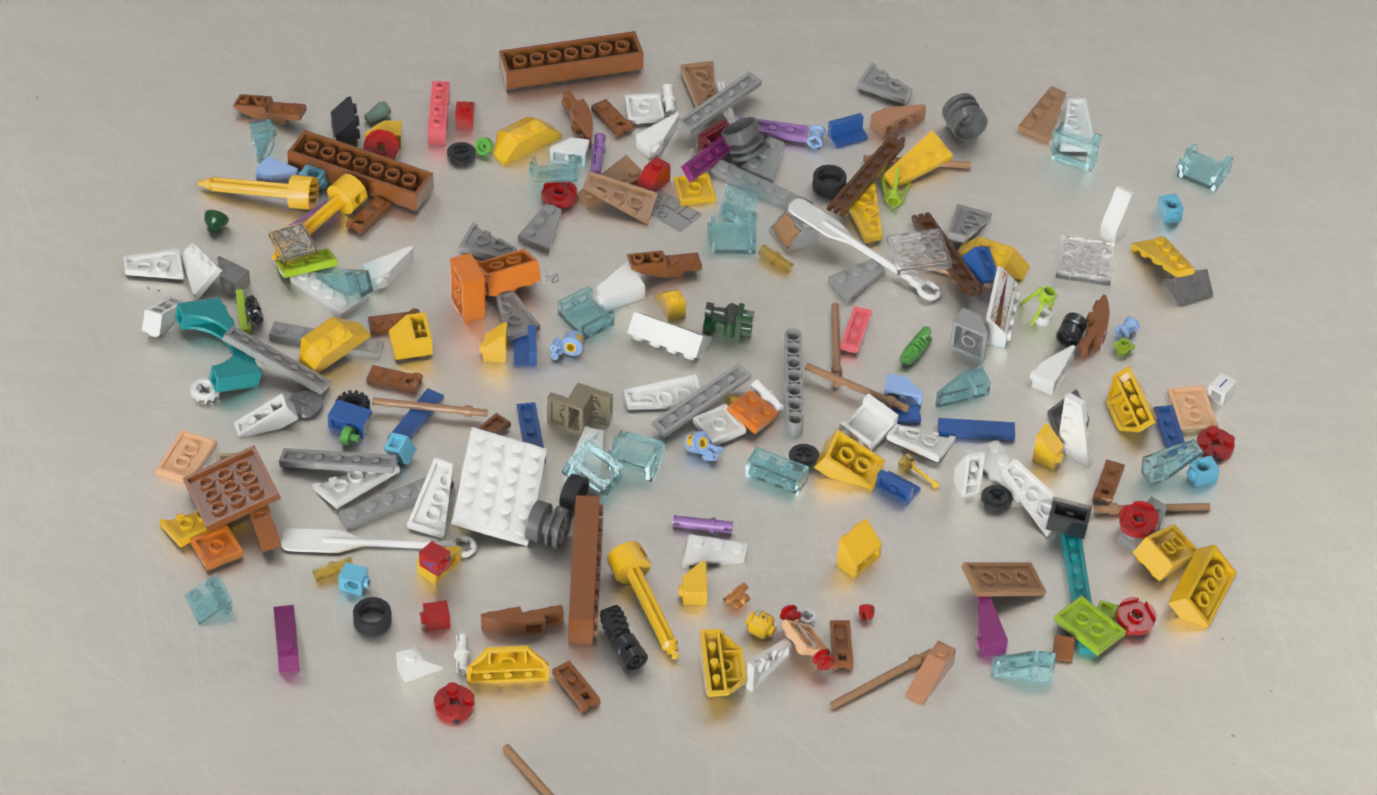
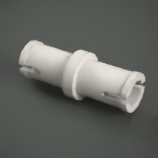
M665 84L662 87L664 94L663 104L665 105L666 115L669 117L677 112V99L674 95L673 85Z
M760 379L752 383L750 388L780 413L784 409L785 404Z
M467 634L456 635V650L454 651V658L456 659L455 672L459 675L466 673L468 659L470 658V651L468 650L469 636Z

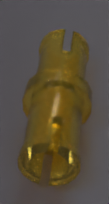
M765 244L760 247L759 250L761 251H758V254L770 261L771 265L778 266L786 273L793 269L794 263L782 257L780 252L773 251Z
M349 556L337 562L331 561L326 566L312 570L315 581L319 582L331 576L337 577L345 562L353 564L351 557Z

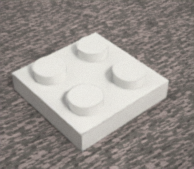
M660 93L625 95L627 117L632 124L656 123L664 120Z
M726 404L693 417V424L699 431L706 432L710 438V444L715 446L746 433V427L726 411L728 408Z

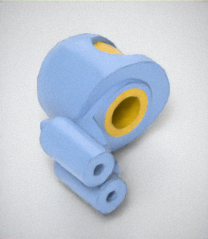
M571 330L565 334L562 340L558 337L554 338L549 347L553 351L551 358L556 360L563 353L571 356L581 354L585 342L583 334L579 331Z
M704 431L690 432L684 438L686 450L690 453L702 454V458L705 461H716L718 459L717 454L723 453L721 446L710 444V438Z

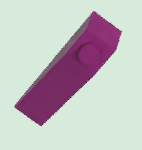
M977 597L976 648L980 649L983 657L1006 653L1008 638L991 597Z
M294 605L275 606L273 608L279 672L300 671Z

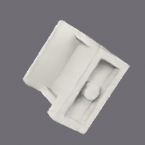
M868 393L857 411L846 422L841 421L839 423L838 430L872 451L897 424L899 415Z

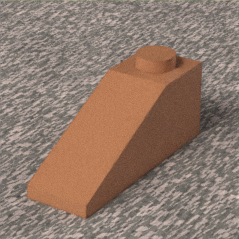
M926 105L885 107L871 114L870 128L882 139H885L924 120Z
M938 640L925 658L906 692V696L924 705L953 667L956 649Z

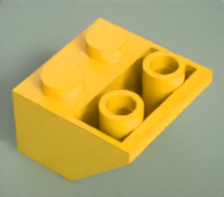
M425 312L406 315L388 331L395 360L433 355L432 336Z
M867 519L856 523L852 530L847 534H843L838 541L837 567L854 579L881 557L882 543Z

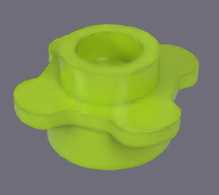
M1122 337L1119 341L1113 342V347L1116 348V352L1119 355L1126 356L1130 354L1131 350L1135 349V344L1130 343L1128 338Z

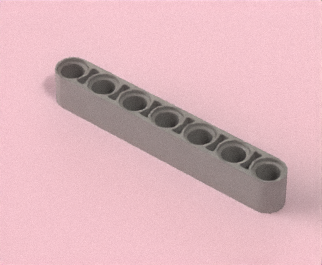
M792 328L785 332L784 337L785 430L789 436L798 437L803 432L804 423L802 334L798 329Z

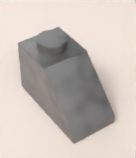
M221 256L217 257L218 266L223 270L219 274L221 288L226 293L236 296L235 290H244L250 284L249 270Z

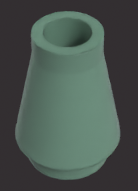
M385 101L378 102L364 115V118L368 124H371L372 122L389 117L391 109Z

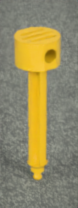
M347 173L343 174L328 187L327 193L330 201L303 223L309 236L338 210L344 214H351L367 200L366 189L356 177ZM282 241L283 244H281V246L279 247H287L290 245H288L287 242L285 244V242ZM278 245L274 250L275 254L271 255L274 261L284 257Z
M292 175L288 184L214 176L206 178L205 181L201 179L198 181L199 187L204 186L205 189H209L211 192L287 198L289 208L314 209L319 196V183L317 177Z
M629 541L618 545L607 556V562L616 580L622 584L631 583L662 646V650H665L668 655H672V659H678L680 656L677 653L679 650L677 646L678 640L675 638L645 578V575L651 569V563L642 545L637 541Z

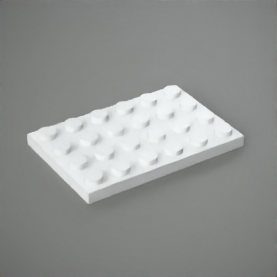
M472 427L451 524L527 546L529 540L525 538L526 523L529 513L537 501L547 449Z

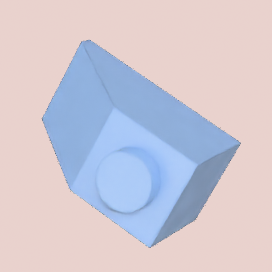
M269 156L256 168V181L288 184L292 175H298V168Z
M888 373L884 395L896 397L898 401L907 405L918 404L921 409L923 393L907 376Z

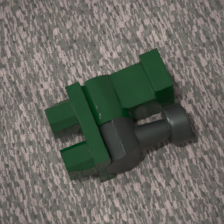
M707 302L702 334L710 336V333L719 334L727 338L734 337V340H740L741 335L751 337L754 311L744 310L745 304L739 303V306L730 303L726 308L714 307V303Z

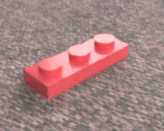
M854 306L840 344V350L859 353L872 317V310Z

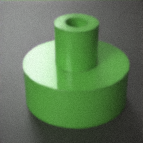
M481 137L477 139L475 150L479 155H489L492 153L494 144L490 138Z
M346 425L343 428L340 444L350 446L352 441L358 443L360 435L355 434L354 427Z

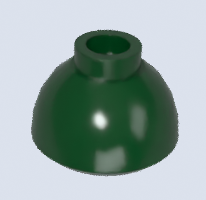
M217 210L205 211L204 221L207 225V231L217 233L218 230L223 229L229 222L228 216Z

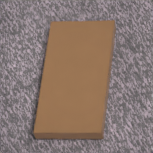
M963 562L961 566L976 597L1044 596L1046 593V589L1031 562Z

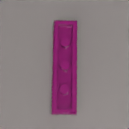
M722 135L681 166L689 182L694 181L729 153L730 146L725 143Z

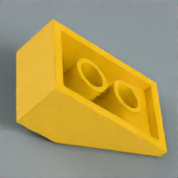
M837 429L826 440L814 468L829 478L872 490L876 483L877 473L882 469L885 460Z
M1172 524L1147 536L1132 553L1141 564L1145 565L1154 578L1161 581L1187 564L1192 559L1197 547L1175 524Z

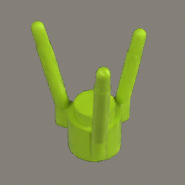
M899 168L896 169L894 187L887 191L884 176H881L884 202L893 207L904 203V198L912 184L908 182L903 193H901L900 189H898Z
M1039 286L1034 293L1019 303L1022 306L1038 295V301L1041 305L1034 315L1030 326L1034 325L1045 305L1049 304L1048 310L1052 311L1054 301L1058 296L1053 287Z

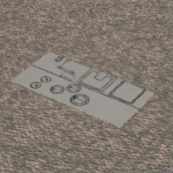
M662 189L656 192L658 194L651 215L680 233L703 215L688 205L680 206L677 198Z

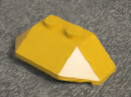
M525 117L498 130L494 156L505 166L561 138L562 134L547 122L537 118Z
M978 237L961 244L957 251L962 257L974 247H989L996 270L997 266H1000L1014 280L1023 281L1030 269L1029 264L1014 247L983 237Z
M331 317L301 338L299 363L320 373L370 338L371 334L359 322Z
M1127 366L1114 374L1106 404L1120 432H1140L1154 424L1158 417L1143 386L1131 367Z
M721 629L700 630L701 665L705 694L708 697L729 696L747 683L743 649L734 640L725 635V632Z
M528 645L486 647L466 668L467 684L549 680V663Z

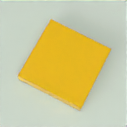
M703 173L691 182L688 181L686 176L673 177L680 206L716 202V195L709 173Z

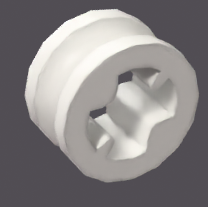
M1043 308L1036 323L1041 326L1049 325L1052 312Z
M809 608L801 609L802 618L800 623L810 624L813 627L816 619L815 612Z

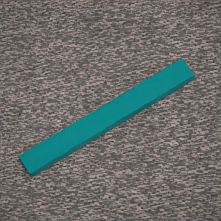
M1060 533L1070 603L1081 595L1092 603L1082 539ZM1076 639L1078 654H1095Z

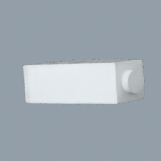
M626 262L597 286L595 301L598 306L602 307L604 312L645 299V284L636 271L631 270L629 262Z

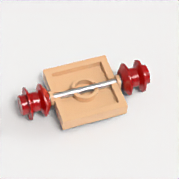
M796 605L783 607L779 617L781 620H784L781 627L784 629L786 637L793 641L796 645L795 649L800 654L813 656L812 662L817 664L818 670H829L835 661V657L830 655V650L810 624L800 623L802 613L797 611Z

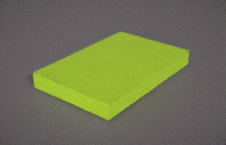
M325 248L287 260L285 258L275 261V266L284 278L338 266V261L331 251Z
M1082 595L1054 615L1053 621L1097 656L1126 634L1125 629Z

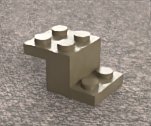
M577 383L568 398L552 392L547 397V424L582 435L585 426H588L591 420L610 425L613 420V394Z

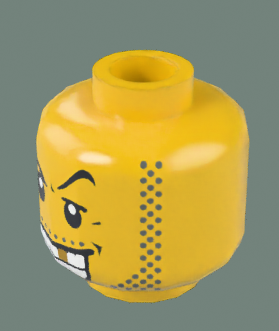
M763 610L752 611L745 623L747 631L762 640L768 636L772 637L777 629L775 617Z

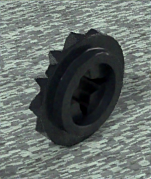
M466 142L454 143L447 149V157L450 158L451 162L455 161L456 164L460 162L465 164L466 161L471 162L476 154L474 146Z
M253 295L248 296L245 302L247 313L252 322L259 325L264 320L260 303H258Z
M809 444L795 445L789 451L790 463H794L795 468L800 466L802 469L805 467L811 469L816 464L820 455L819 451ZM803 453L806 456L805 460L802 459Z
M991 485L982 491L981 501L984 502V507L989 506L991 510L995 508L1000 511L1002 508L1007 509L1011 505L1012 494L1003 486Z

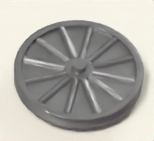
M312 390L297 391L289 398L295 406L298 417L301 418L313 417L323 407L322 397Z

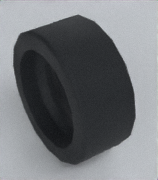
M820 166L813 173L812 188L820 196L833 198L846 185L847 175L838 166ZM823 178H833L839 182L836 184H825L820 180Z
M572 473L565 481L561 490L559 506L563 509H571L575 513L576 495L587 496L589 479Z
M368 597L360 600L353 609L354 627L358 632L367 636H377L385 633L392 623L390 605L387 601L377 597ZM368 611H378L384 614V617L377 622H366L360 618L362 614Z

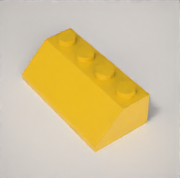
M1215 544L1196 549L1168 602L1180 618L1205 628L1210 626L1237 574L1236 570Z

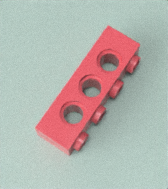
M432 81L428 120V145L446 146L450 82Z

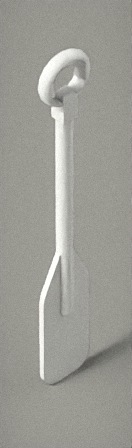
M799 198L789 204L788 210L791 214L827 237L852 245L910 282V285L917 289L918 294L922 298L931 301L940 298L941 289L936 283L923 281L917 276H912L854 239L840 222L806 200ZM924 286H927L936 292L930 295L922 289Z
M288 528L282 534L281 546L286 551L341 553L358 547L423 549L431 541L362 539L342 530ZM465 535L455 537L452 541L442 540L441 542H435L442 547L456 546L458 542H469L470 551H461V558L472 556L477 549L476 541L470 536Z

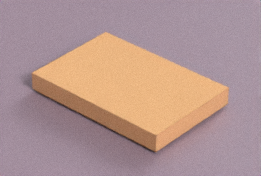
M1205 385L1167 388V396L1170 405H1173L1182 434L1200 433L1211 425L1219 427Z
M181 430L156 468V475L184 483L183 477L204 467L217 446V440Z

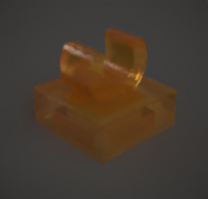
M743 582L727 594L723 600L727 605L734 601L735 607L740 609L744 606L740 599L745 603L751 600L749 595L744 593L749 587Z

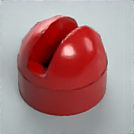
M870 604L860 605L859 617L864 621L873 619L875 607Z

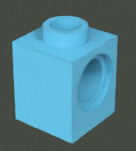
M306 164L298 174L317 177L319 193L327 186L326 170Z
M1177 194L1159 196L1157 210L1164 224L1181 221L1184 207Z
M393 432L383 448L387 454L397 455L398 463L406 465L409 464L417 450L408 436Z
M1211 455L1191 460L1187 476L1190 481L1192 480L1195 487L1217 482L1220 469Z
M345 562L338 576L339 590L362 595L365 588H369L371 577L368 576V568Z

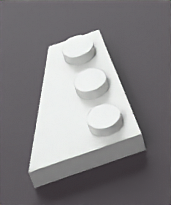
M192 242L185 249L181 258L193 295L199 299L223 270L197 244Z
M896 424L887 434L886 440L925 456L930 460L939 462L955 443L956 436L949 435V438L938 436L939 433L937 432L927 434L922 433L918 428Z

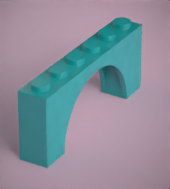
M220 298L177 303L175 319L181 330H200L222 340L224 334L232 326H235L233 318L230 317L226 305L222 303ZM223 341L231 350L232 356L223 363L211 366L209 381L214 391L223 392L258 387L260 378H262V370L255 362V358Z

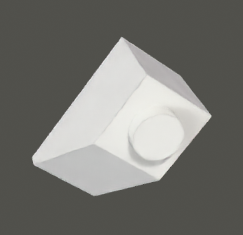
M571 137L551 146L550 162L585 167L589 156L590 140Z
M414 646L396 653L397 669L405 683L443 670V666L435 652Z

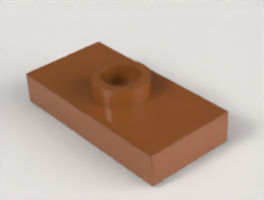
M495 413L480 425L478 429L501 435L511 427V422Z

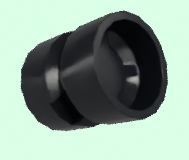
M1075 312L1066 314L1056 333L1057 341L1064 347L1077 346L1087 327L1086 319Z
M633 633L621 634L613 641L612 649L627 671L638 670L647 662L648 655Z

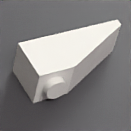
M676 112L636 135V149L648 159L661 154L679 128L677 126L679 113Z
M1120 185L1116 187L1101 223L1100 236L1113 244L1118 242L1127 233L1134 193Z
M408 246L362 264V278L372 291L390 285L413 262V247Z
M168 296L145 309L142 331L148 332L150 336L154 337L167 332L175 321L177 303L187 301Z
M1072 345L1040 362L1037 369H1033L1031 372V388L1053 395L1074 360L1076 346Z
M280 394L234 422L238 437L244 438L282 429L299 418L294 404L283 394Z
M984 451L965 455L955 467L953 482L961 497L980 493L985 459Z

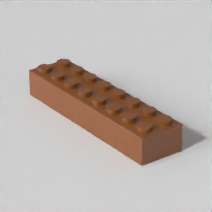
M636 31L499 50V68L506 89L642 70L644 53Z
M307 130L301 133L287 151L288 165L298 168L300 172L306 164L326 170V179L332 183L343 174H351L363 184L367 195L378 196L388 202L415 211L420 209L434 189V175L432 172Z
M576 495L568 645L593 646V637H597L599 594L596 593L600 591L601 563L597 562H601L602 548L598 547H602V533H599V531L602 532L603 518H599V516L603 517L604 505L600 504V496Z

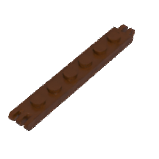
M895 134L893 137L889 136L828 204L827 210L831 212L833 209L834 214L837 215L839 213V216L844 217L903 150L906 138L901 137L899 139L898 134Z
M930 212L925 213V216L923 213L918 214V217L917 215H912V222L962 293L966 292L969 297L974 296V293L975 295H980L981 285Z

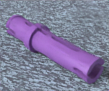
M603 133L595 134L594 144L591 149L593 155L590 171L600 175L603 155L606 151L604 146L606 136Z
M676 515L673 517V528L732 534L733 521L716 520L714 517H711V519Z

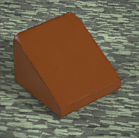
M1055 635L1052 660L1072 662L1075 638Z

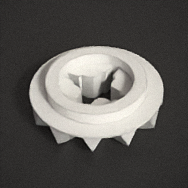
M209 378L198 379L190 386L192 399H196L198 403L201 401L207 403L208 400L214 402L215 398L220 395V392L214 391Z

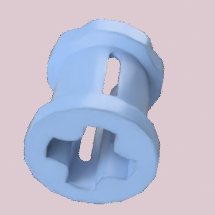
M811 126L810 136L807 138V143L810 147L818 148L822 146V137L826 133L823 126Z
M1129 316L1122 325L1116 327L1115 333L1120 339L1122 337L1129 338L1132 332H1136L1139 329V323L1135 318Z

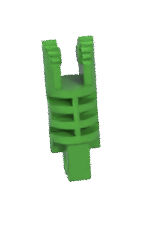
M923 327L909 342L900 356L901 363L911 365L924 352L932 341V337L929 335L931 334L930 327Z

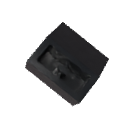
M351 96L344 99L331 111V126L334 140L358 147L357 139H360V131L357 127L360 126L359 116L355 115L357 114L356 103H352Z
M1053 497L1046 530L1084 539L1092 506Z

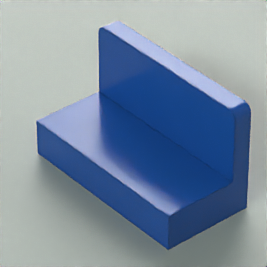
M861 113L828 121L827 135L836 148L868 139V135L863 129L864 117Z
M974 247L962 256V259L977 278L980 285L994 283L997 270L989 247Z
M528 325V336L513 340L514 366L537 365L535 325Z
M337 400L327 415L328 428L342 432L346 425L354 427L355 434L360 435V438L364 439L367 434L366 423L372 415V410Z
M881 469L877 473L876 487L907 504L921 490V487L891 471L886 472Z

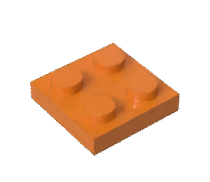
M752 390L731 403L726 410L754 434L777 419L779 415L778 411Z
M227 525L190 539L191 546L207 571L244 557V551Z

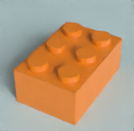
M525 249L479 262L481 272H484L487 282L484 285L489 296H498L501 292L515 291L518 287L532 286L535 282L541 281L538 260Z
M472 253L450 258L451 299L464 323L484 318L485 309H487L485 301L487 291L484 285L487 282L484 272H481L477 259H474Z

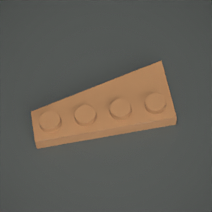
M714 61L680 65L681 75L695 107H698L716 94Z
M1051 86L1018 125V131L1049 144L1067 92Z
M625 155L601 175L636 185L642 170ZM584 189L577 193V198L587 208L604 201Z
M588 171L583 186L584 190L648 225L658 193Z

